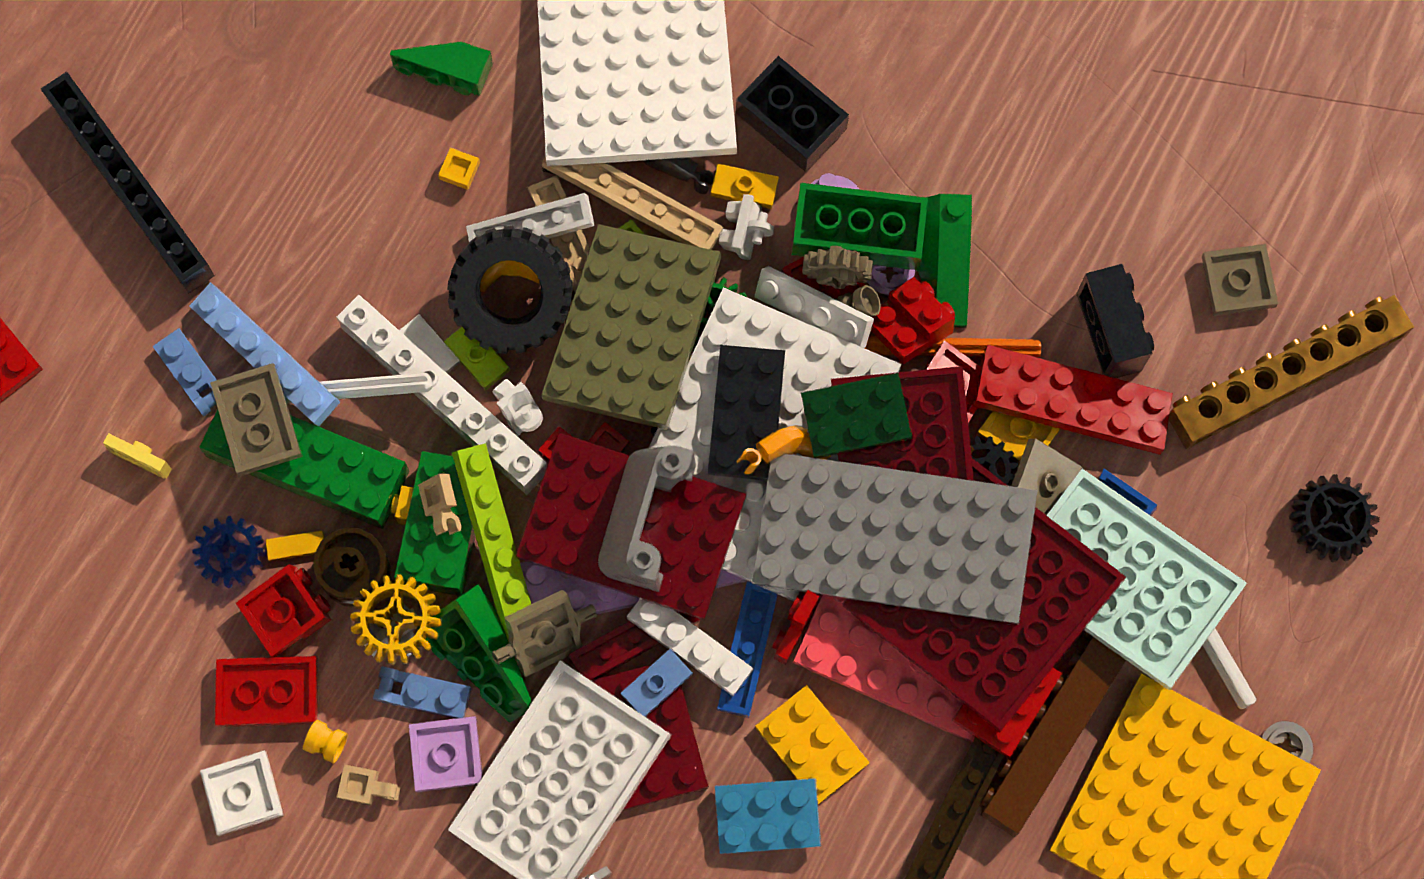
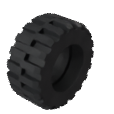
M504 226L503 229L499 230L495 228L487 230L485 234L480 237L476 236L465 249L463 248L451 270L447 290H449V308L453 309L455 314L453 319L457 326L461 325L465 329L464 335L470 340L475 338L480 342L479 346L487 350L489 347L498 349L497 353L507 354L508 350H516L518 354L526 352L527 348L532 346L536 349L543 345L547 338H552L558 332L560 325L564 323L567 317L573 290L569 265L562 258L563 253L557 246L553 247L549 243L550 239L542 234L538 236L532 233V229L523 227V230L514 229V226ZM512 260L527 265L535 272L541 285V296L533 311L524 317L505 318L493 313L484 304L480 293L481 279L492 265L500 261Z

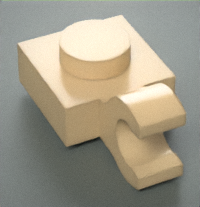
M438 474L420 483L418 487L425 516H433V528L436 535L446 531L449 532V535L460 531L461 522L450 509L456 506V501L449 474Z
M344 765L337 798L372 805L374 796L398 801L401 788L395 784L377 781L378 771Z

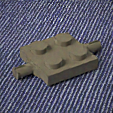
M560 590L504 617L509 633V644L493 651L492 657L497 665L509 658L515 657L520 672L527 677L568 657V654L583 647L580 639V625L589 619L597 617L596 609L592 604H589V606L575 612L572 609L569 595L564 590Z

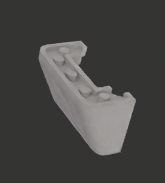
M670 445L641 449L630 455L599 554L598 564L605 576L659 592L663 580V574L659 572L661 563L659 551L653 545L639 540L655 488L671 492L673 486L679 481H692L696 467L694 450Z

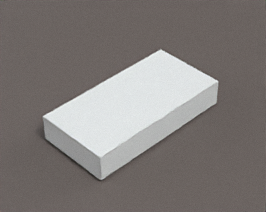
M420 314L399 330L446 373H449L461 363Z

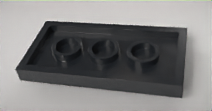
M720 345L708 475L768 480L771 461L766 463L761 459L760 464L753 473L745 474V470L751 463L748 460H742L737 463V460L746 449L753 448L757 450L756 444L778 430L785 350Z

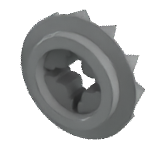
M1281 721L1272 724L1264 731L1261 738L1274 745L1282 744L1288 734L1289 746L1299 750V752L1290 753L1310 763L1313 756V743L1310 735L1303 727L1294 722Z

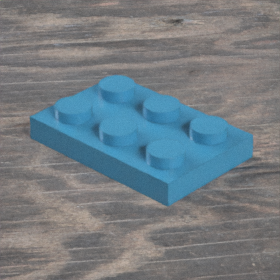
M816 779L715 786L720 854L821 847Z

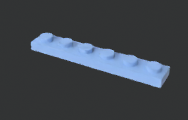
M211 282L189 306L254 368L274 363L284 396L317 426H320L340 403L332 393Z

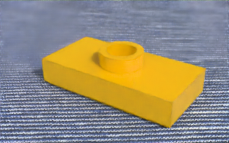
M717 164L711 196L731 201H742L744 194L753 195L755 203L761 205V207L772 209L779 176Z

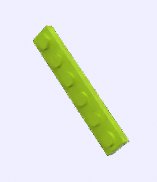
M486 443L452 452V456L497 614L509 642V633L504 617L531 605V600L520 561L516 557V547Z

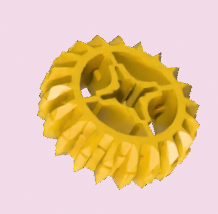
M398 574L396 576L395 584H391L389 576H384V586L379 587L375 580L371 582L374 590L371 594L365 589L361 590L360 593L366 599L365 602L354 601V607L361 610V612L351 613L350 618L352 621L360 623L353 625L351 631L353 634H361L355 642L358 646L367 644L364 649V653L367 656L372 655L377 650L375 654L377 662H382L386 654H388V663L390 665H395L398 655H400L403 664H407L409 662L408 653L412 652L414 657L419 659L421 654L417 648L422 646L425 650L429 651L431 649V645L426 640L427 637L431 639L438 638V633L430 629V627L441 626V620L432 617L439 614L441 610L438 605H431L436 598L433 593L425 595L428 589L425 584H421L415 589V578L410 577L406 585H404L402 575ZM393 596L387 608L375 610L372 613L379 602ZM403 596L415 600L421 606L423 616H415L414 613L406 612L404 610ZM398 609V613L403 621L402 623L398 621L399 625L393 628L389 618H393V614H396ZM369 623L377 624L378 627L387 629L388 644L382 643L372 636ZM417 626L420 627L410 640L399 644L405 631L417 629Z

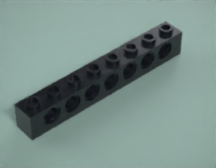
M66 71L42 87L41 91L188 294L213 278L215 275L206 260Z

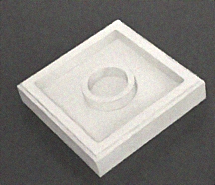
M265 750L200 770L218 836L284 816Z

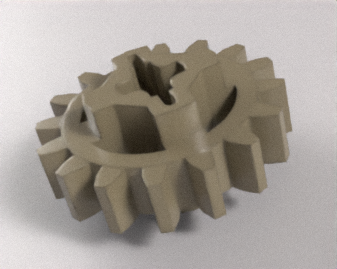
M830 246V249H818V253L809 251L808 255H804L803 275H807L808 279H816V282L819 284L829 285L834 289H845V286H856L857 282L865 284L867 280H871L873 261L868 260V256H859L860 253L857 251L843 249L841 246Z

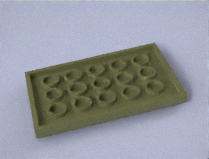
M598 224L541 395L543 400L667 430L718 270L721 253L715 250Z

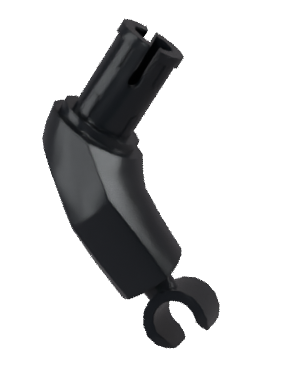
M689 157L642 160L651 168L685 182L690 178L695 180L694 189L700 194H707L709 191V186L702 181L712 184L714 180L711 171H696L698 163Z

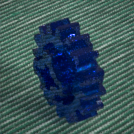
M227 516L226 524H222L216 518L214 519L215 527L213 529L205 525L202 527L206 533L205 537L196 536L195 538L201 546L200 548L192 549V553L200 557V559L194 562V565L197 569L205 568L201 573L205 580L213 576L212 584L218 587L222 580L228 589H231L235 580L241 586H244V577L248 575L252 579L256 578L252 571L253 568H263L264 566L258 560V557L266 555V551L258 547L264 540L261 535L254 536L257 532L254 525L246 528L247 522L243 518H240L237 524L234 523V519L231 516ZM237 533L245 536L250 545L239 543ZM221 535V537L217 541L212 543L218 536ZM232 546L236 552H231L227 559L223 553L228 552L229 547ZM209 560L219 561L221 572L215 570ZM244 561H247L243 567L237 570Z

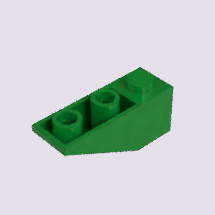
M464 42L397 49L390 52L393 67L398 72L408 76L412 74L422 76L433 85L440 86L445 84L451 86L456 92L467 96L470 94L481 95L493 66L491 51Z

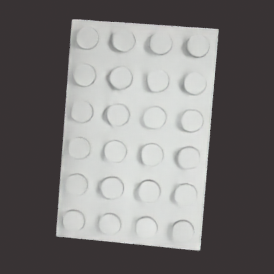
M559 661L448 830L517 879H577L671 737V734L564 662Z

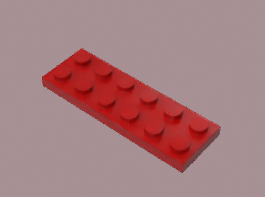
M987 345L983 354L974 406L1161 455L1165 448L1173 393Z

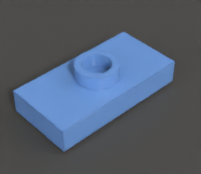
M669 649L622 691L621 695L635 711L647 717L690 678L693 673Z

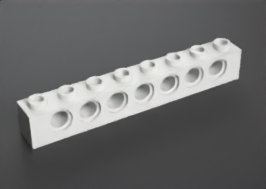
M358 295L336 317L341 328L393 375L427 373L430 375L432 380L431 390L414 394L471 446L486 443L491 463L526 495L543 479L547 469V462L364 298Z

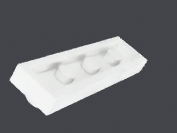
M582 193L468 225L466 228L469 242L476 236L480 237L485 234L487 230L493 228L499 230L503 229L504 226H514V229L523 230V227L532 229V233L538 236L542 234L549 239L593 227L594 221L589 197L587 194Z
M770 266L762 268L755 298L809 325L860 347H866L874 318Z
M639 599L627 615L628 620L663 646L671 649L678 657L731 696L736 694L753 671L751 666L672 609Z

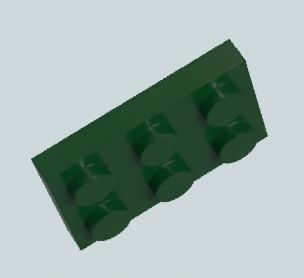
M899 373L801 392L814 458L912 439Z

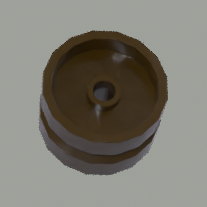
M346 527L331 532L320 542L314 553L313 569L318 583L333 601L343 606L354 607L353 603L355 600L365 602L366 599L360 593L362 589L367 590L371 594L374 591L371 586L372 581L375 580L379 587L384 586L383 577L389 576L390 578L391 565L384 548L373 534L360 528ZM355 564L357 568L350 572L349 567Z

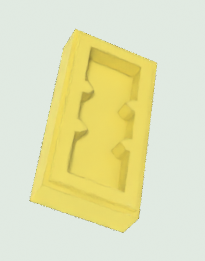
M108 433L103 442L110 453L163 479H167L172 470L166 461L151 454V448L138 441H135L132 445Z

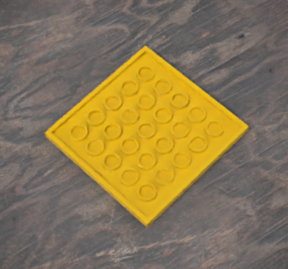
M1140 674L1049 851L1099 879H1267L1321 769L1171 689L1167 690L1153 679Z

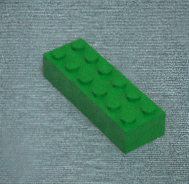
M217 409L199 448L206 457L235 469ZM290 415L302 457L249 473V475L383 529L391 513L394 495H399L401 486L404 485L410 472L406 462Z

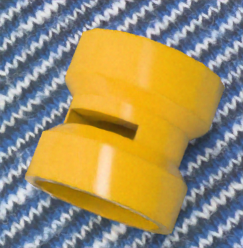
M316 720L305 738L303 750L311 754L322 753L324 760L334 764L345 747L348 733L339 729L332 731L326 723Z

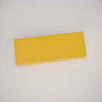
M321 530L266 539L268 561L273 562L314 555L320 542L324 539V532Z

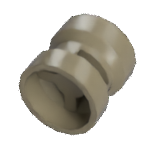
M868 285L856 289L854 293L848 292L840 295L836 299L870 317L878 315L881 308L878 294Z

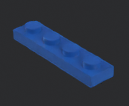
M749 581L746 583L730 652L751 666L753 671L734 696H731L722 689L717 707L718 711L747 718L750 717L778 594L752 584Z

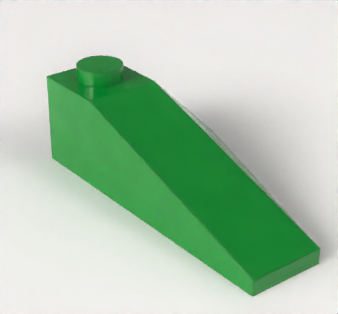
M478 584L441 608L439 614L432 616L441 620V626L430 627V629L438 633V638L431 639L427 637L426 640L431 645L432 652L441 661L446 658L459 670L457 675L463 681L469 679L480 689V696L511 723L526 713L532 701L515 657L509 658L498 665L492 657L493 651L508 645L509 642L497 611Z

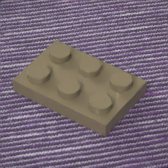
M274 363L210 382L238 476L302 457Z

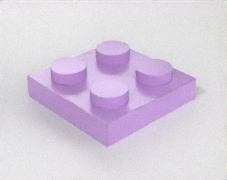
M475 716L409 724L416 792L479 784L483 777L477 718Z

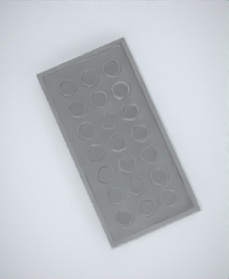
M783 454L770 463L752 584L802 592L809 590L821 595L1018 624L1037 490Z

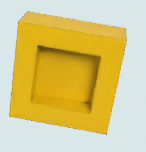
M450 148L438 174L439 180L469 190L479 167L480 159Z
M402 485L400 495H394L391 513L395 514L398 524L406 525L414 487Z

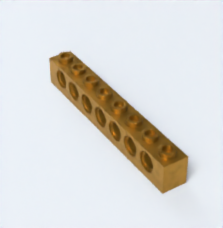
M1393 295L1385 300L1382 296H1379L1365 305L1366 309L1357 314L1355 310H1352L1338 319V324L1330 328L1325 324L1310 333L1311 338L1303 342L1300 338L1291 341L1283 347L1284 352L1276 356L1272 352L1262 356L1255 362L1257 366L1249 370L1241 367L1228 375L1229 380L1220 385L1217 381H1214L1200 390L1202 394L1192 399L1187 395L1172 404L1174 408L1170 412L1169 421L1186 450L1406 337L1414 326L1396 296ZM1365 322L1373 323L1377 328V332L1369 331L1365 326ZM1337 336L1346 337L1350 342V346L1341 345ZM1310 350L1319 351L1323 361L1315 360L1311 356ZM1282 364L1291 365L1295 369L1296 375L1287 374L1283 370ZM1261 378L1265 380L1268 384V389H1260L1255 384L1254 379ZM1227 393H1236L1240 397L1241 403L1235 404L1230 402L1227 398ZM1199 407H1208L1213 413V418L1203 417L1199 412Z

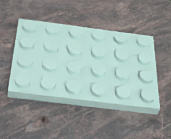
M1081 469L1047 516L1126 576L1125 581L1089 623L1085 631L1167 690H1170L1244 589L1247 582L1090 473Z

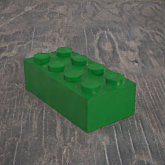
M800 182L791 255L804 257V255H808L809 251L818 253V249L827 250L830 249V246H841L843 249L857 251L860 253L859 256H868V260H872L873 265L918 271L922 259L928 198Z
M422 451L394 578L398 574L402 575L404 585H406L408 579L413 577L416 580L415 588L425 584L429 591L461 596L464 593L475 533L453 456ZM438 474H449L456 501V506L450 509L461 522V530L452 535H449L448 531L436 535L433 528V516H425L418 487L420 483Z

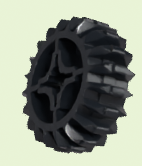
M1333 474L1329 481L1325 476H1320L1317 479V484L1311 480L1305 485L1306 490L1300 489L1296 494L1299 500H1294L1291 503V507L1296 511L1289 515V519L1298 522L1291 528V532H1301L1302 536L1297 539V544H1303L1306 541L1309 544L1306 548V553L1308 554L1315 549L1318 550V560H1323L1328 553L1331 562H1336L1339 556L1344 561H1348L1352 558V554L1356 556L1363 553L1362 547L1368 548L1372 544L1370 537H1374L1378 533V530L1372 525L1377 524L1380 517L1371 514L1378 508V505L1368 504L1367 500L1372 497L1371 493L1368 492L1362 495L1359 492L1362 489V483L1351 487L1350 477L1344 478L1340 483L1337 474ZM1326 495L1340 497L1348 503L1339 504L1332 497H1327ZM1313 502L1317 506L1315 510L1319 515V521L1314 526L1310 516ZM1354 511L1358 520L1356 534L1352 532L1353 526L1349 518L1350 514ZM1341 512H1344V514L1335 523L1331 521L1328 524L1324 525V523L1333 514L1338 515ZM1331 533L1337 540L1341 539L1342 542L1331 541L1320 534Z

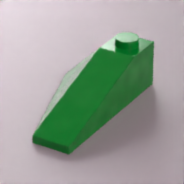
M937 194L926 197L928 198L923 251L917 272L921 282L926 281L931 285L935 293L934 297L940 303L947 302L951 305L955 312L954 327L967 328L972 195Z

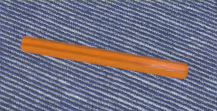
M869 336L865 349L879 355H894L876 336ZM944 338L918 356H933L944 340L967 357H983L986 346L991 345L1038 358L1041 355L1042 346L1038 339Z

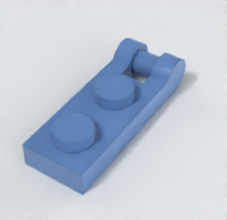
M178 328L152 347L204 417L211 412L210 408L216 405L213 391L203 398L199 393L209 386L212 389L210 382L217 379Z
M380 668L378 677L381 678L379 689L374 691L373 700L455 719L465 717L471 692L470 686L407 673L393 668ZM394 682L403 683L400 695L391 692Z

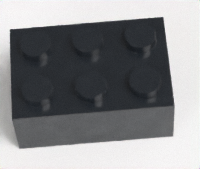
M777 56L736 99V114L805 172L844 133L848 126L849 114L780 56Z
M1123 264L1085 273L1076 292L1102 374L1113 378L1141 372L1153 354L1152 351H1154L1152 335L1150 332H1145L1142 323L1144 321L1143 308L1140 302H1135L1132 293L1134 291L1133 278L1129 272H1125Z

